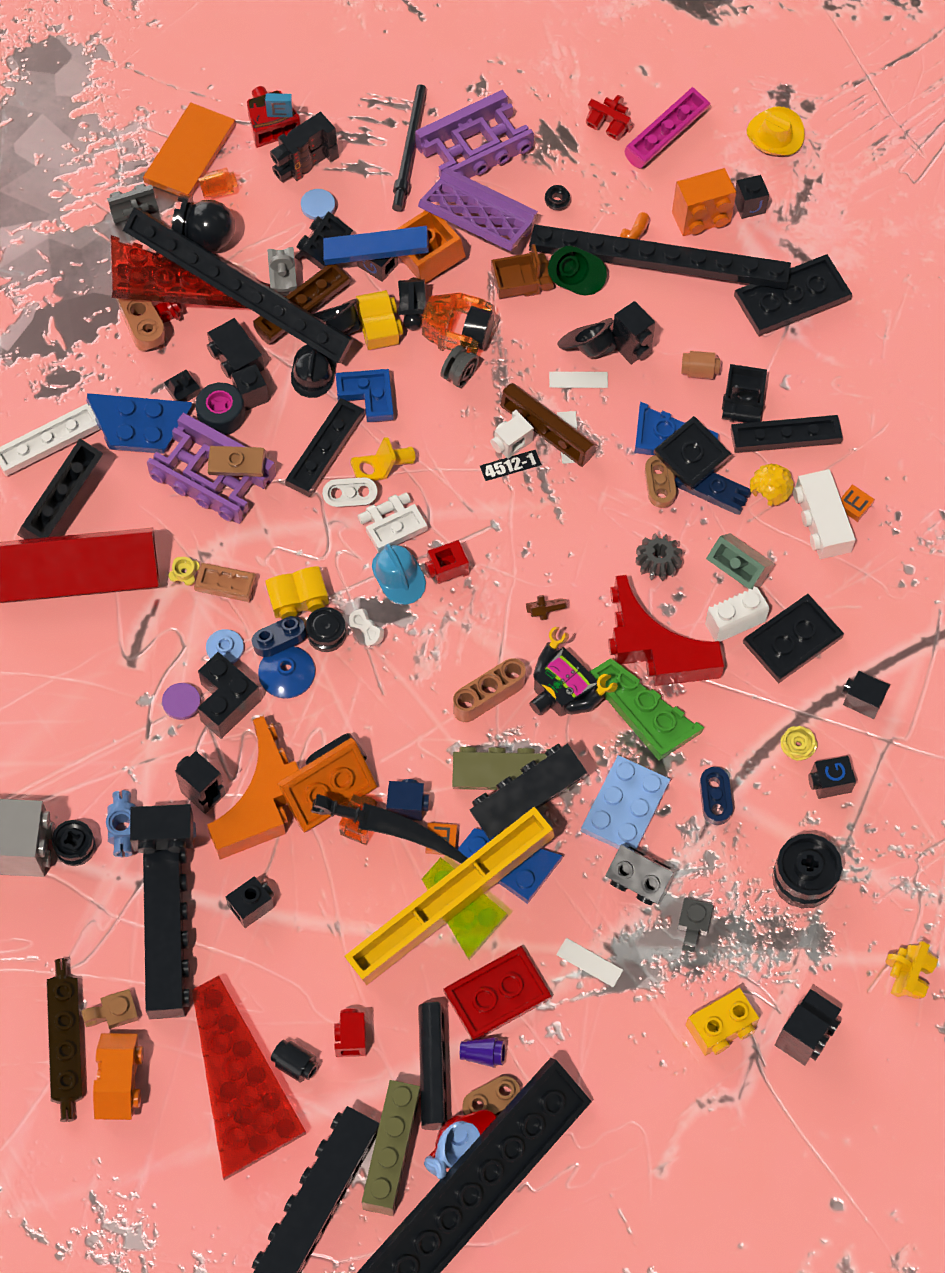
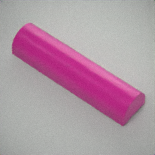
M691 87L626 146L624 153L627 160L636 168H642L709 108L711 103L694 87Z

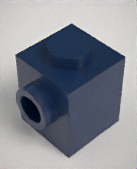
M404 779L401 782L389 781L386 810L410 820L422 821V812H428L429 794H424V783H419L413 779Z

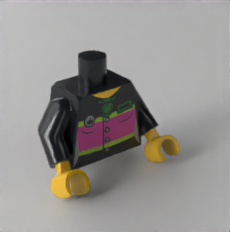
M554 627L549 632L551 642H547L543 648L533 673L534 691L538 696L530 701L529 704L538 715H542L550 707L559 716L590 712L605 697V692L612 693L616 691L618 685L613 682L606 688L605 683L611 678V675L603 674L597 680L564 647L559 649L558 645L566 643L569 639V634L565 632L562 639L558 640L556 633L560 627Z

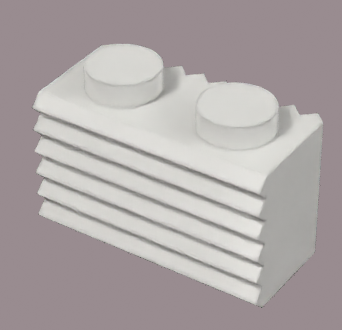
M753 587V590L749 589L748 592L744 591L743 594L739 593L738 596L729 597L723 603L719 602L718 605L709 606L705 625L714 641L721 642L766 622L769 606L758 587Z

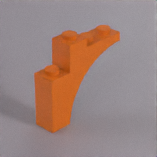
M264 716L253 719L254 730L258 739V760L251 783L240 800L228 812L207 824L210 837L220 860L285 835L284 824L288 823L282 806L286 805L287 802L277 783L298 771L299 768L296 761L288 763L283 748L277 749L274 742L278 739L277 733L272 723L267 725Z

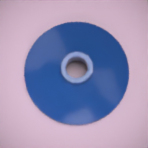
M292 646L273 656L263 657L258 669L259 680L262 687L269 694L284 699L294 698L306 692L312 685L315 677V666L309 654L298 647ZM284 665L291 666V668L288 671H284L281 669V667Z

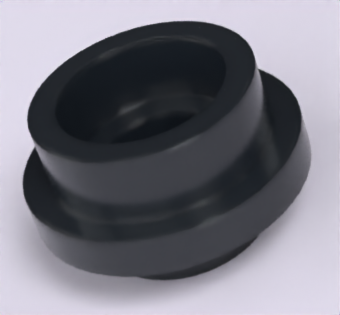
M553 185L546 191L544 201L549 208L562 210L568 206L570 194L564 186Z

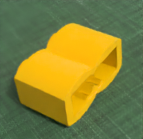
M387 290L356 296L358 298L356 308L367 349L371 350L399 344V336L403 335L400 319L395 320L394 313H397L394 297L389 298Z
M319 566L304 568L294 573L282 574L265 580L275 618L284 619L296 616L301 611L313 612L329 604L328 594Z

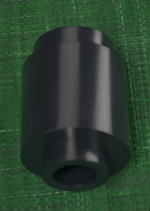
M281 1040L271 1055V1061L275 1063V1067L298 1082H302L305 1079L310 1080L318 1068V1064L315 1063L317 1057L293 1041Z

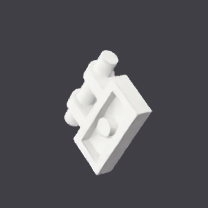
M407 492L399 496L396 494L388 497V501L377 506L371 505L366 508L365 512L357 515L361 525L369 521L373 523L366 526V533L378 553L388 543L390 546L398 545L428 531V525L415 504L404 508L403 505L411 502ZM388 512H395L388 517L382 518V515Z

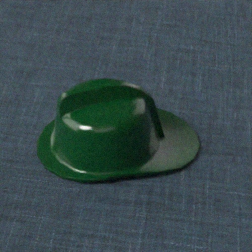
M561 247L554 252L549 260L548 274L551 280L558 286L576 294L592 295L601 290L606 282L607 271L602 260L578 247Z

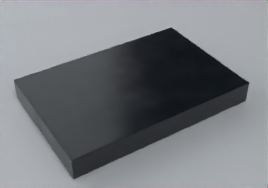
M807 593L746 636L742 643L779 684L841 640L844 633Z

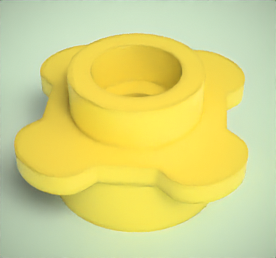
M177 557L173 560L172 571L169 572L168 577L172 582L181 581L185 585L190 586L195 582L194 576L196 571L200 569V565L197 561H192L188 557Z

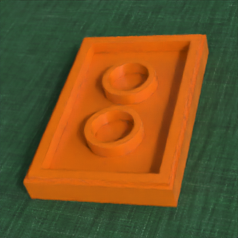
M352 738L277 783L300 829L304 833L331 817L329 814L320 815L311 812L312 804L317 794L326 796L332 801L337 800L338 804L348 806L378 787L356 741Z

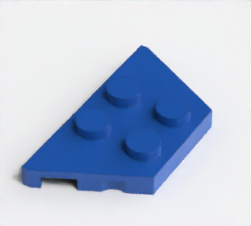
M87 393L86 402L88 406H91L96 417L95 421L99 429L103 431L106 444L111 450L158 452L164 454L173 438L172 430L178 427L177 420L183 413L189 414L192 402Z

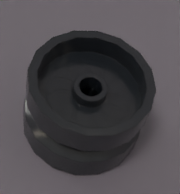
M799 834L787 840L779 851L772 872L773 886L779 897L789 905L802 909L815 908L825 903L833 894L839 882L843 868L841 856L831 842L815 834Z

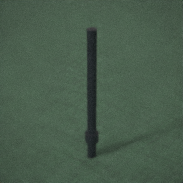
M422 84L416 86L398 179L394 182L393 193L395 195L392 205L394 211L402 210L404 197L408 194L409 190L408 177L415 147V131L419 127L426 86Z

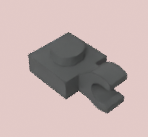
M684 898L677 928L686 931L682 951L694 953L698 934L707 936L713 904Z

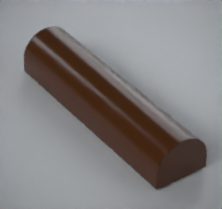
M336 264L327 265L285 298L311 313L350 283V277ZM262 316L253 321L257 334L267 344L272 343L286 332Z
M510 383L503 389L500 404L503 409L511 415L512 412L517 410L534 428L533 431L579 466L583 467L592 458L597 449V445L515 383Z

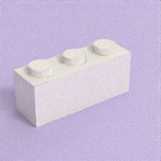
M830 469L798 476L796 486L793 488V497L795 502L800 503L802 508L801 518L803 525L809 528L812 549L814 551L817 550L819 559L851 553L856 539Z

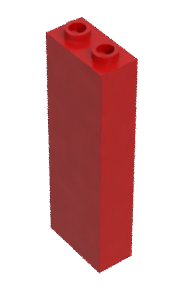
M154 527L0 542V602L158 587L160 583Z

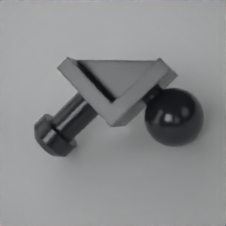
M413 277L409 280L398 281L400 299L398 315H405L403 322L409 330H417L422 326L423 317L421 314H425L427 305L425 279L420 280Z

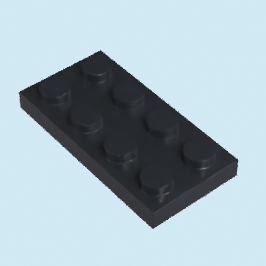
M828 254L790 268L787 289L749 284L736 289L734 297L755 332L760 336L851 300L852 292Z

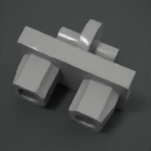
M288 247L283 250L267 249L270 289L282 296H287L297 288L294 248Z

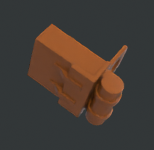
M532 244L531 252L527 254L491 260V271L499 299L523 294L525 297L540 294V289L549 291L554 287L553 281L548 274L549 262L545 254H537L535 244Z

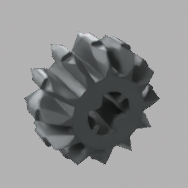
M656 533L652 535V540L645 537L642 540V545H638L636 549L637 557L635 563L636 566H641V575L650 573L649 578L651 580L655 576H659L662 582L665 580L666 574L673 577L676 574V569H679L682 564L680 559L682 557V550L677 548V541L669 542L667 534L663 536V539L658 538Z

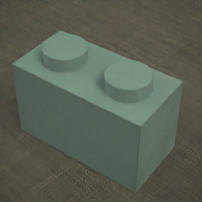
M731 533L721 535L706 557V560L752 590L753 587L759 588L762 586L775 565Z

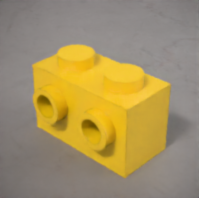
M738 988L689 1016L686 1027L705 1056L711 1052L718 1055L730 1047V1041L737 1037L743 1040L756 1031L754 1027H756L760 1018L742 990Z

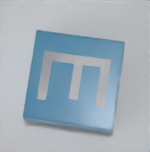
M266 94L267 117H293L292 94Z

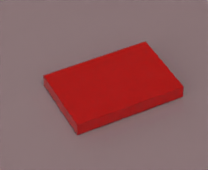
M522 946L443 988L444 994L471 1040L483 1038L552 999L550 992Z

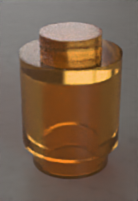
M227 167L205 173L204 177L198 178L204 198L211 197L213 199L234 193L233 187L238 186L234 171L228 172Z

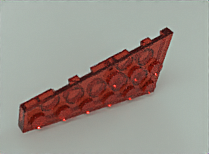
M111 235V298L247 308L160 253L145 250L143 245L133 242V245L119 242V237ZM259 281L270 288V284Z
M218 975L194 988L192 994L222 1175L225 1181L306 1135V1131Z

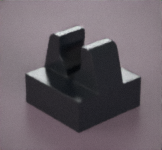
M187 369L164 382L165 389L174 401L188 402L198 396L201 391L200 386Z

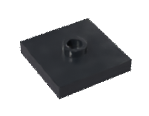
M695 416L664 440L653 452L690 491L731 457V453Z

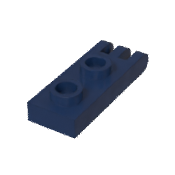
M712 472L691 491L677 477L675 478V486L736 515L741 514L743 510L741 506H745L746 498H749L751 495V490L748 487L715 472Z

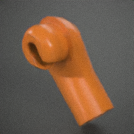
M640 212L632 229H622L620 237L638 240L646 230L650 220L649 215L645 212Z

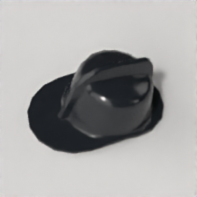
M358 298L313 314L347 336L361 327L354 306L358 302Z
M607 318L595 324L576 328L564 335L557 345L561 349L577 347L589 358L602 357L614 351L617 347L610 328L613 319Z
M309 345L302 346L294 357L291 372V384L294 390L307 398H317L324 395L333 383L336 362Z

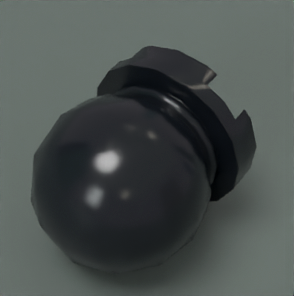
M181 194L178 197V201L182 203L180 209H174L172 229L210 252L226 247L232 240L235 232V220L231 211L223 203L215 200H201L194 204L192 196Z

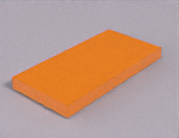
M190 102L144 174V183L177 196L181 194L192 196L236 126L235 119Z

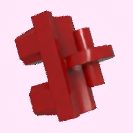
M617 95L614 100L606 97L603 104L591 98L588 103L590 111L586 118L587 126L598 130L602 122L606 121L610 123L606 134L617 141L623 136L625 131L630 133L633 125L630 124L631 118L626 116L629 108L622 105L624 97Z

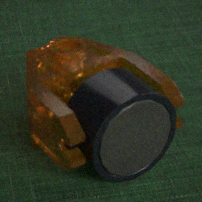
M463 293L430 296L422 315V335L430 342L435 343L440 351H444V349L452 351L456 346L461 345L467 349V353L473 352L477 354L478 349L484 350L492 332L495 312L491 310L493 305L485 299ZM458 312L467 314L462 335L451 332Z

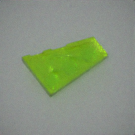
M440 857L421 880L426 889L429 890L452 872L454 868ZM483 893L450 919L447 924L468 960H470L508 917V914Z

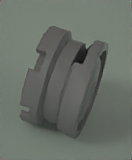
M461 345L456 346L444 361L440 376L447 381L452 380L455 386L462 388L467 383L464 380L467 378L471 379L479 362V356L473 352L467 353V349Z

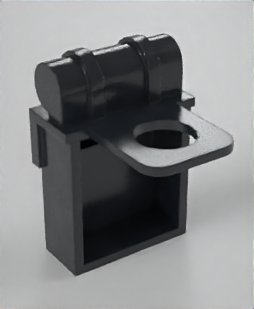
M730 364L726 392L723 396L722 419L729 420V422H760L764 406L763 397L767 369Z

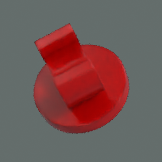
M167 295L164 297L165 303H159L154 306L163 323L170 321L173 317L176 320L181 319L180 312L183 309L176 297L171 298Z

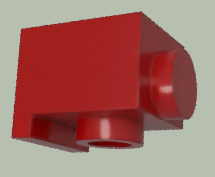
M459 540L427 551L428 562L424 563L429 578L435 577L438 584L461 575L463 577L469 575V562Z
M351 1008L340 1011V1023H334L335 1042H340L334 1043L336 1057L366 1056L364 1012Z

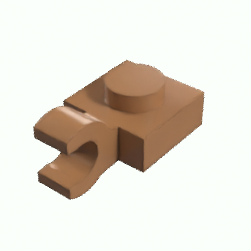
M130 989L100 998L102 1007H90L81 1011L86 1028L107 1021L109 1029L138 1021Z

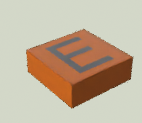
M853 484L841 497L846 515L856 522L863 517L875 500Z
M428 823L430 831L440 836L453 847H456L457 825ZM426 847L425 849L426 854L443 855Z

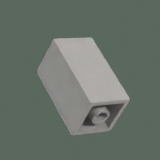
M0 799V875L45 876V868L51 865V850L48 849L49 839H52L53 832L55 831V823L51 822L50 811L46 810L43 801Z

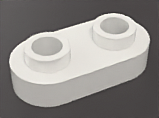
M365 477L334 479L325 484L322 494L325 502L333 507L368 505L377 496V486L371 479ZM361 486H366L369 489V494L365 497L360 496L358 493ZM339 488L342 492L341 497L333 498L331 496L332 489Z

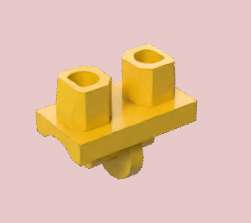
M921 941L919 945H908L907 949L899 948L897 954L887 955L885 961L887 965L892 967L890 976L896 978L890 992L896 997L907 995L915 999L926 996L929 986L928 983L918 978L921 971L925 974L932 973L938 963V958L928 952L929 944Z

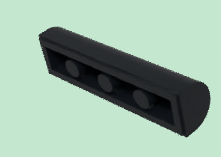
M427 1002L418 1006L421 1128L424 1130H440L448 1121L444 1010L439 1002Z

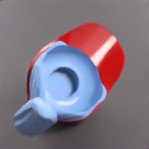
M484 1109L467 1115H456L448 1120L437 1134L434 1151L425 1158L424 1165L431 1174L437 1176L438 1179H443L447 1174L446 1168H451L495 1120L496 1115L492 1111Z

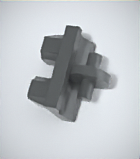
M144 183L134 186L132 191L126 193L120 191L110 193V198H107L114 223L128 220L134 207L140 208L146 213L159 210L152 185L146 186Z

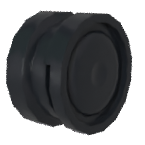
M322 607L309 615L306 621L307 638L314 649L321 652H332L343 645L346 639V628L343 615L339 611L330 607Z
M68 820L58 825L53 832L51 839L53 849L59 860L69 866L83 865L94 855L96 849L95 838L89 826L84 822Z

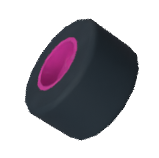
M221 382L209 384L196 397L195 407L198 421L224 435L235 432L243 424L246 413L244 400L235 386Z

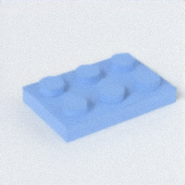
M618 755L581 827V832L617 849L624 843L637 849L670 783V778Z

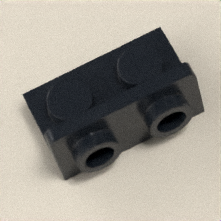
M329 211L322 218L317 216L309 226V229L312 230L310 235H304L296 245L299 251L295 258L299 260L304 256L318 268L323 269L327 266L324 262L323 238L347 236L353 230Z

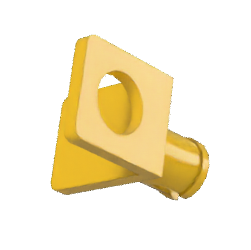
M385 437L376 455L353 457L350 463L356 478L365 477L372 481L387 479L393 465L414 464L415 451L412 446L393 449L389 438ZM362 463L370 464L374 472L372 474H365L360 470L359 465Z

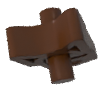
M544 595L537 596V601L526 603L527 613H531V617L540 616V620H547V612L567 608L568 601L563 598L545 601Z

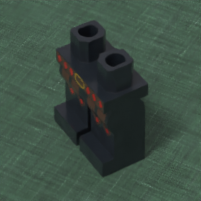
M320 111L292 129L287 136L285 134L278 137L279 146L270 151V157L275 163L272 166V170L281 182L290 176L298 181L303 178L302 174L309 173L312 167L327 158L330 162H333L339 158L336 128Z

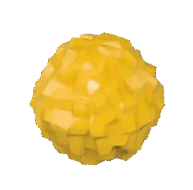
M766 464L765 466H760L754 472V477L750 479V490L754 496H757L758 492L761 493L768 500V506H778L780 503L785 502L792 494L794 482L787 468L778 464Z

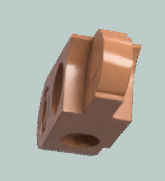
M133 282L121 284L115 296L135 346L140 351H146L165 343L166 335L163 322L146 292L144 293L140 285L138 286Z

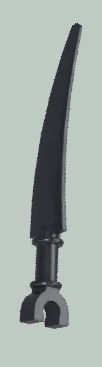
M317 794L316 799L313 801L312 813L320 815L329 814L331 817L337 815L351 819L353 823L359 821L358 829L391 835L417 843L446 855L461 864L467 860L460 851L434 832L394 812L366 803L363 804V808L360 810L359 806L352 808L338 804L337 800L332 801L330 798Z

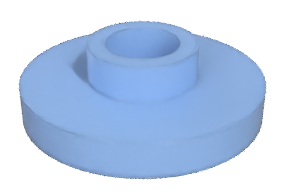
M310 190L301 199V210L310 219L314 220L317 216L322 218L328 211L330 213L334 212V197L326 190Z
M229 629L214 632L206 642V652L209 659L219 652L234 664L241 658L244 651L243 640L240 635Z

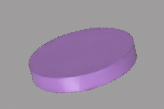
M187 683L171 685L166 689L162 697V706L165 713L177 720L188 719L195 715L201 703L197 689Z

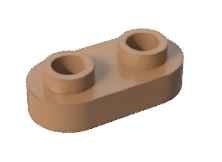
M654 455L647 460L644 471L648 499L654 506L665 508L670 506L675 500L676 486L674 474ZM660 470L662 473L656 474L654 471ZM664 494L666 497L660 498L657 495Z
M502 1076L468 1093L464 1098L462 1104L463 1114L467 1115L479 1111L475 1110L472 1104L475 1101H480L484 1105L481 1110H490L496 1116L499 1115L520 1092L519 1084L511 1077ZM502 1087H508L511 1093L503 1096L499 1090Z

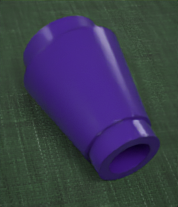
M497 1037L461 1041L460 1060L496 1068V1065L503 1066L505 1060V1041L498 1040Z

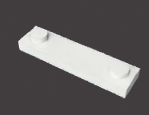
M85 404L1 446L0 468L4 475L8 476L100 430L95 421L96 417L91 406Z

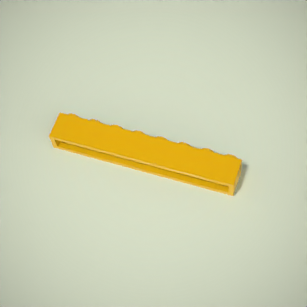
M533 807L344 957L363 982L368 985L555 837L552 827L538 810Z

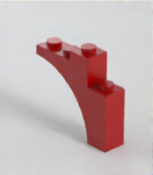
M627 575L615 577L614 587H610V597L612 604H617L618 612L614 613L616 627L613 628L612 638L608 639V649L610 655H615V661L618 664L646 661L648 677H653L654 686L719 679L722 677L724 663L719 641L690 639L664 628L653 620L640 606L630 588Z

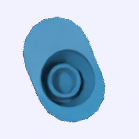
M389 543L385 545L380 553L376 554L372 561V570L387 598L396 604L402 605L411 604L420 599L425 591L426 581L414 556L406 548L398 545L390 546Z

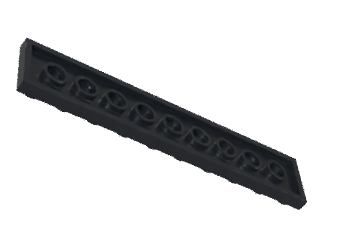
M549 1058L449 1169L446 1176L440 1179L357 1273H441L592 1102L556 1059Z

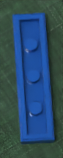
M427 226L323 238L325 265L429 253Z

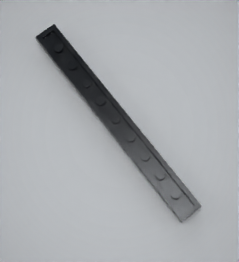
M133 208L122 231L337 363H342L354 339L140 208Z
M534 224L529 243V251H531L532 244H535L537 252L554 254L561 247L574 246L595 255L602 262L787 289L791 262Z

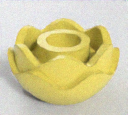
M792 726L782 735L781 748L789 758L802 761L813 755L817 748V742L810 729L802 726Z

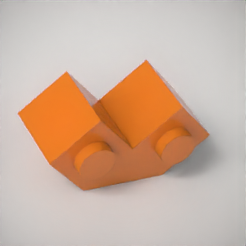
M101 1033L95 1060L98 1063L97 1080H94L93 1085L94 1119L132 1120L134 1108L140 1107L141 1092L140 1089H135V1074L138 1064H143L144 1048L143 1046H138V1034Z

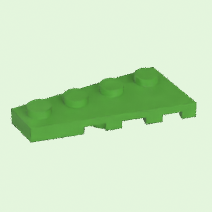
M612 658L589 671L597 680L603 674L611 675V678L605 683L606 688L613 682L617 683L618 687L612 693H604L606 700L659 761L703 732L704 727L697 722L695 724L684 716L685 713L676 706L672 708L660 699L661 695L653 689L651 691L639 683L640 679Z

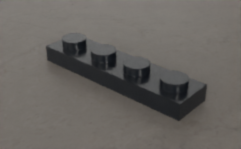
M340 398L285 479L286 486L310 497L363 417L364 409Z
M838 415L731 424L730 428L734 453L840 444L843 438Z

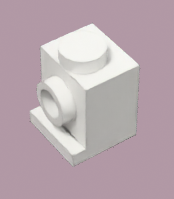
M515 410L512 412V419L510 421H504L498 425L494 438L490 440V443L497 453H502L509 459L533 442L534 428Z

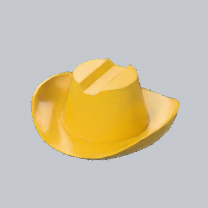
M776 106L769 108L755 116L747 126V136L752 144L760 151L770 155H791L800 149L804 141V125L800 116L786 107Z

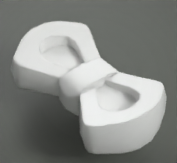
M357 609L350 614L348 625L352 628H359L362 631L367 646H375L382 642L384 629L376 626L374 621L369 619L366 609Z

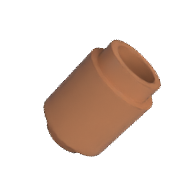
M690 351V353H683L681 374H688V377L704 379H713L714 374H719L720 358H715V352Z

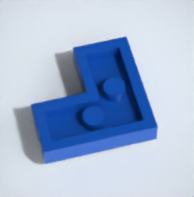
M389 369L335 373L338 401L340 398L346 401L365 399L367 422L394 420Z

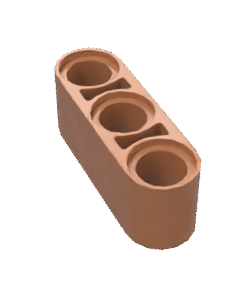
M516 658L507 659L457 690L453 696V714L455 718L461 722L473 721L519 692L525 684L526 667L524 663ZM508 673H516L519 677L511 679L506 675ZM491 687L494 688L496 691L493 693H485L483 689ZM462 702H469L472 704V706L469 708H462L459 706V704Z

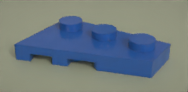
M640 401L634 453L655 455L653 453L654 449L686 422L671 417L672 414L663 410L661 413L649 408L648 404ZM709 430L718 440V433Z
M474 828L457 850L468 859L490 841L483 830ZM540 848L497 883L528 904L561 862L563 855Z

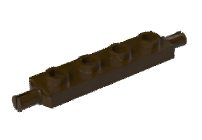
M62 958V970L60 959H56L54 961L55 977L46 981L50 1101L60 1104V1122H66V1110L68 1122L74 1121L73 1103L82 1100L77 978L68 976V960Z

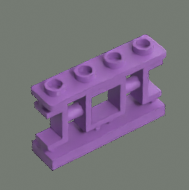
M502 89L416 130L415 144L418 151L423 153L425 157L437 152L443 160L444 164L439 166V177H441L442 171L447 167L467 178H471L475 175L483 174L498 164H504L519 154L527 153L533 148L534 132L527 125L515 129L507 118L513 116V106L511 103L508 104V96ZM495 118L498 125L490 128L487 122ZM481 132L488 143L471 150L464 139ZM505 133L509 139L500 143L497 136ZM452 139L454 146L447 149L443 143ZM462 154L465 160L457 164L453 157Z
M183 413L177 420L178 427L172 430L173 440L179 442L168 458L158 452L153 455L154 459L149 458L147 466L150 477L158 483L162 484L164 482L181 496L187 495L195 499L196 503L201 507L213 509L224 520L229 522L232 520L240 524L243 520L242 515L246 514L249 510L248 502L241 499L252 483L262 489L267 486V482L271 483L276 477L275 463L265 457L263 477L244 476L240 481L232 476L219 475L212 483L196 474L205 460L209 459L210 446H246ZM192 441L202 446L195 456L187 452L192 445ZM180 460L188 464L183 471V475L173 470ZM225 485L233 489L228 497L229 501L218 495Z

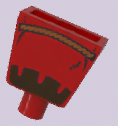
M264 86L254 88L252 90L253 98L247 100L248 117L256 148L277 142L280 135L285 134L287 136L292 129L300 125V117L294 108L293 117H267L265 102L267 90ZM279 90L270 92V93L283 94V93H282L281 91H279Z

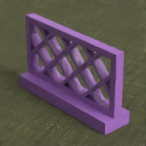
M447 167L442 171L440 179L420 199L418 204L419 208L509 251H512L523 236L527 237L531 233L538 211ZM431 202H439L440 205H435ZM447 202H455L456 205H448ZM454 213H462L463 216H458ZM470 213H476L479 216H471ZM477 224H485L486 227H481ZM502 236H508V237L510 238V240H508V239H506V238H504V237H502Z

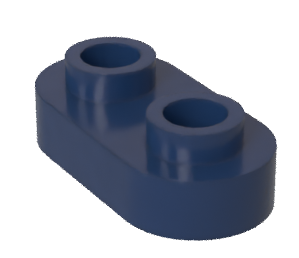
M290 616L258 630L252 637L255 653L261 657H270L299 644L305 639L307 634L304 621L299 617Z
M710 767L703 771L699 782L702 812L704 818L709 823L722 825L730 819L733 811L730 780L728 774L723 769ZM709 782H717L719 786L713 788L709 785ZM718 808L722 811V814L715 815L712 809Z

